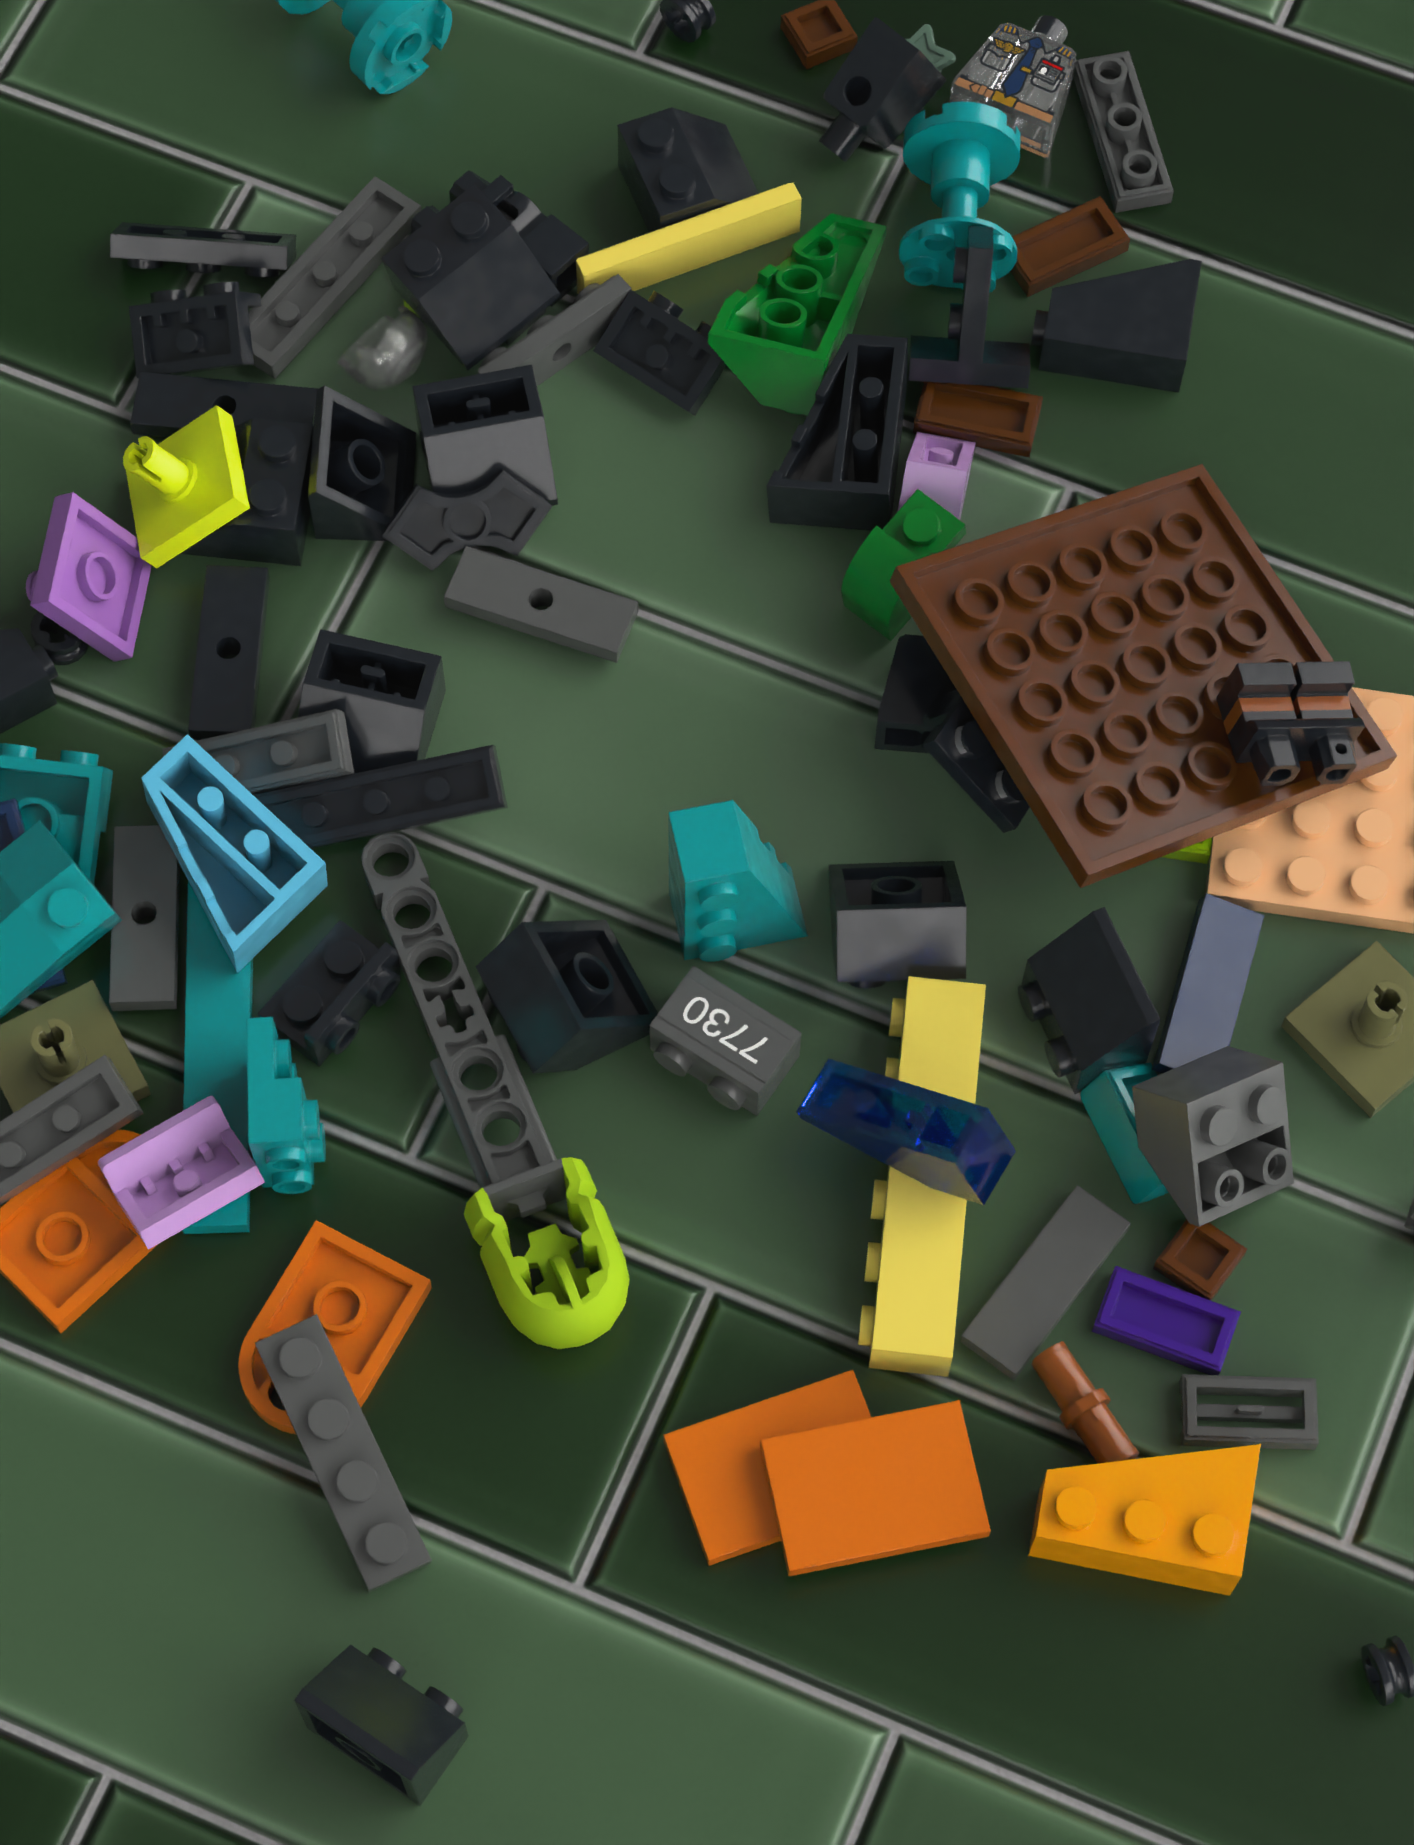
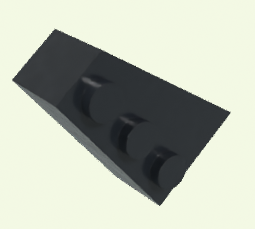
M860 334L846 335L815 393V403L803 425H798L791 439L792 446L778 471L774 470L766 485L770 523L872 531L876 525L883 529L892 519L908 384V338Z

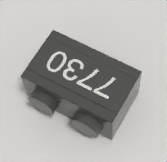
M692 966L650 1024V1050L654 1051L653 1056L657 1062L671 1073L682 1077L689 1073L708 1085V1092L722 1105L732 1110H739L743 1107L758 1116L799 1058L802 1033L697 967Z

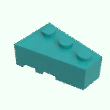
M734 800L668 812L669 896L684 960L700 958L702 961L715 962L733 956L737 950L808 936L792 868L786 862L780 864L777 860L775 848L769 842L762 843L757 827Z

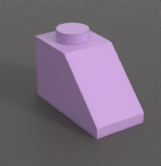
M917 432L906 461L898 511L913 493L919 489L960 520L976 442Z

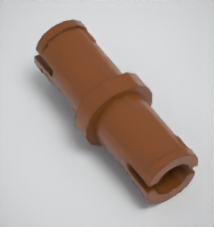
M1064 1341L1052 1345L1033 1359L1031 1366L1062 1411L1059 1419L1067 1430L1072 1428L1075 1430L1097 1463L1131 1460L1138 1457V1450L1107 1407L1111 1399L1103 1388L1095 1389Z

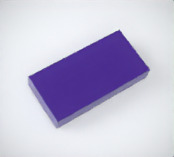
M1115 1266L1091 1332L1207 1375H1219L1241 1311Z

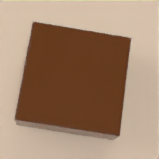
M817 0L781 15L780 28L806 70L852 51L857 44L858 36L835 0Z
M1186 1220L1156 1260L1153 1269L1186 1292L1212 1301L1245 1256L1247 1248L1211 1223L1198 1227Z

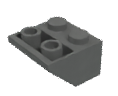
M1226 1046L1132 1086L1138 1148L1190 1224L1200 1227L1294 1184L1283 1062Z

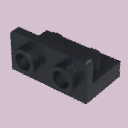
M220 282L203 285V296L187 298L186 290H164L150 293L151 303L129 306L137 378H139L140 372L181 375L254 365L248 308L261 307V295L240 292L239 282Z
M630 290L593 351L695 416L726 367L724 361L708 344V333L711 326L701 321L698 328L694 330L678 320L684 309L669 299L653 291L650 298L646 300Z
M339 920L258 1012V1017H273L278 1037L289 1039L290 1045L320 1067L332 1052L338 1055L351 1044L360 1027L358 1022L373 1004L377 1007L382 1006L396 991L401 980L397 950L387 942L381 948H378Z

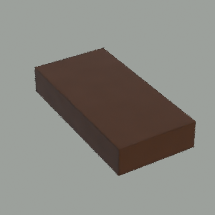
M1099 196L1012 236L1017 245L1018 254L1016 264L1010 272L1026 296L1030 297L1128 251L1130 238L1104 200Z
M924 381L914 421L913 433L922 432L976 442V447L1030 458L1043 397L994 386Z

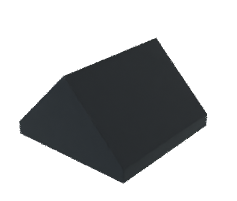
M325 385L317 389L308 490L315 538L389 541L382 536L381 532L413 488L416 432Z

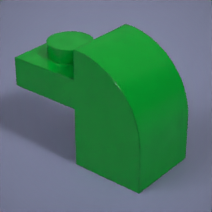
M917 489L883 529L877 525L856 552L841 585L844 606L889 641H892L911 619L910 613L890 583V578L896 566L955 547L966 535V525Z

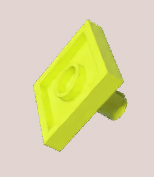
M217 405L159 444H156L148 436H142L138 438L139 445L133 442L125 450L123 465L126 469L140 558L156 569L250 509L233 417Z

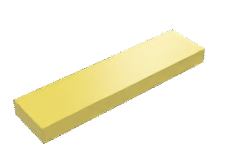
M794 182L787 183L582 256L576 260L577 293L579 294L590 284L598 283L601 285L618 274L631 287L632 291H636L800 232L802 198Z

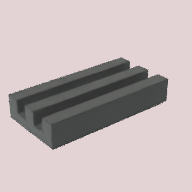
M1182 1374L1179 1380V1393L1181 1394L1182 1402L1180 1405V1420H1182L1181 1446L1240 1447L1261 1444L1260 1448L1315 1450L1319 1444L1316 1378ZM1197 1394L1302 1398V1407L1197 1404ZM1197 1420L1303 1423V1429L1197 1426Z

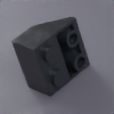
M532 365L412 386L417 426L431 491L443 494L469 492L486 484L500 469H503L550 502L552 506L558 505L544 414Z
M320 629L303 681L298 718L334 709L343 711L345 713L354 774L425 759L446 691L442 656Z

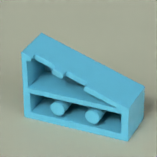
M187 734L141 777L146 801L234 969L238 973L328 886L326 863Z

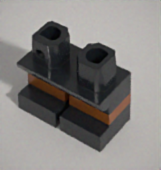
M1350 661L1296 662L1293 668L1291 662L1237 663L1216 697L1236 763L1252 762L1262 786H1279L1293 781L1301 770L1299 761L1312 762L1316 780L1321 784H1342L1346 782L1357 767L1353 743L1365 727L1361 718L1353 717L1348 692L1355 683Z

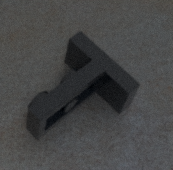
M969 226L967 247L955 246L953 283H963L962 303H950L947 338L911 335L909 353L910 381L1028 389L1030 376L1029 343L985 340L993 258V227Z

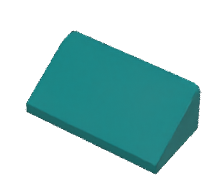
M1151 1062L1105 1070L1086 1086L1080 1094L1089 1117L1134 1204L1147 1202L1169 1193L1138 1148L1132 1086L1157 1076L1156 1072L1152 1070Z

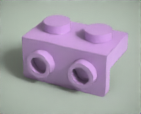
M213 1096L204 1098L98 1160V1165L118 1204L148 1250L265 1183L256 1163L230 1128L219 1103Z

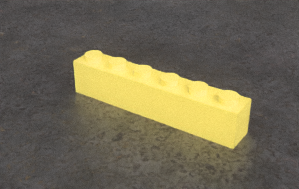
M908 976L905 999H892L889 1036L901 1037L899 1059L889 1057L886 1059L883 1096L895 1097L893 1119H880L877 1157L889 1158L887 1181L874 1180L870 1219L883 1220L881 1243L868 1242L864 1277L865 1282L877 1283L875 1306L862 1305L858 1345L871 1346L869 1368L944 1377L949 1375L954 1349L986 984Z

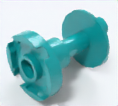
M330 0L275 1L289 14L303 15L319 9ZM333 0L343 10L341 17L342 25L355 37L349 58L351 72L370 90L373 87L380 94L397 92L420 77L429 67L422 60L423 57L429 52L432 45L441 51L450 34L452 12L442 0Z
M950 102L942 104V114L933 115L925 119L924 110L913 116L907 123L903 138V160L912 174L931 185V199L934 204L942 208L941 218L928 220L911 228L900 241L899 259L904 266V278L910 284L916 286L933 284L941 287L961 288L963 290V283H953L955 246L967 247L969 226L993 227V258L989 293L996 288V280L1004 277L1015 266L1018 250L1011 234L995 223L977 218V209L983 207L989 200L990 186L1008 178L1016 170L1020 161V131L1017 126L1014 130L1007 126V115L999 109L976 102Z

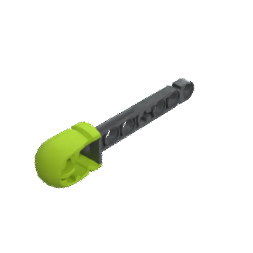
M395 832L379 834L370 839L364 847L361 856L366 883L377 910L381 909L384 927L392 946L397 950L399 964L438 1057L429 1064L480 1187V1190L466 1203L464 1217L472 1237L482 1246L480 1256L499 1304L517 1330L536 1344L555 1349H565L590 1343L611 1329L626 1304L630 1279L623 1251L603 1205L598 1199H595L597 1190L584 1162L573 1157L556 1158L506 1036L498 1035L495 1037L437 895L430 887L429 876L417 847L410 838L403 834ZM386 853H400L409 860L407 868L397 876H382L374 869L377 859ZM418 904L429 910L430 917L419 928L408 929L396 923L395 917L398 911L406 905ZM429 957H443L452 964L451 972L441 981H425L416 973L420 963ZM452 996L459 1017L462 1020H466V1030L455 1033L454 1029L447 1025L445 1007L442 1002ZM481 1063L494 1068L497 1073L496 1080L490 1087L484 1090H470L460 1081L462 1073L471 1065ZM504 1118L515 1122L519 1126L520 1132L515 1141L508 1145L495 1146L487 1142L483 1137L486 1126L496 1119ZM566 1199L571 1224L574 1229L582 1233L581 1240L585 1268H576L571 1257L573 1253L579 1250L577 1239L562 1234L556 1223L528 1233L530 1248L524 1257H513L508 1227L505 1221L519 1216L524 1218L547 1209L546 1206ZM539 1268L544 1281L535 1287L536 1294L534 1295L529 1269Z

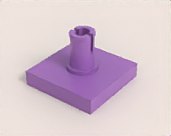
M71 492L55 496L39 568L28 575L26 593L31 601L30 606L113 662L133 657L152 565L140 558L137 537L77 494Z

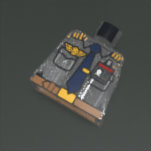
M1047 15L1040 16L1031 31L1012 23L1000 24L953 80L950 102H976L999 109L1007 115V126L1013 130L1016 126L1019 129L1021 135L1020 148L1048 158L1071 89L1077 53L1071 47L1063 45L1068 35L1066 26L1057 18Z

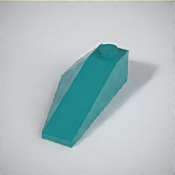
M40 820L0 852V1019L122 921L120 916Z

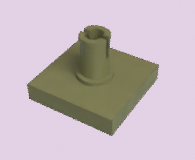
M1376 941L1284 1018L1281 1025L1370 1118L1414 1082V977Z
M93 980L0 1024V1088L13 1113L103 1055L112 1060L136 1101L151 1095L137 1063Z

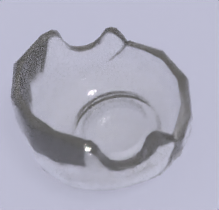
M405 306L398 308L401 314L395 320L389 316L380 318L336 361L349 377L366 389L378 391L395 388L414 374L422 361L428 343L427 330L420 317Z

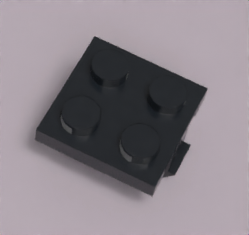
M942 687L925 712L922 723L925 729L937 725L940 726L932 729L923 746L1003 833L1015 830L1030 808L957 689L946 692Z

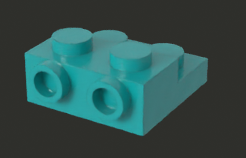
M0 743V802L13 798L18 801L26 831L40 820L94 885L100 833H106L113 770L98 766L99 755L61 750L60 762L36 759L37 748Z
M273 1017L246 1018L248 1143L253 1160L265 1183L261 1184L262 1188L272 1187L275 1192L283 1194L307 1192L312 1188V1185H315L314 1162H325L326 1160L324 1124L320 1123L318 1100H307L302 1079L297 1077L296 1063H292L290 1040H279Z

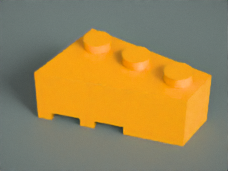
M1261 1444L1047 1469L1038 1494L1028 1556L1230 1596L1242 1577Z

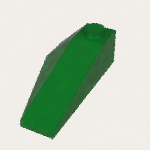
M831 213L792 245L791 255L776 267L768 264L759 271L757 283L745 293L737 289L725 299L708 333V344L761 405L781 409L790 414L808 416L816 401L815 393L846 335L853 332L886 237L887 226Z

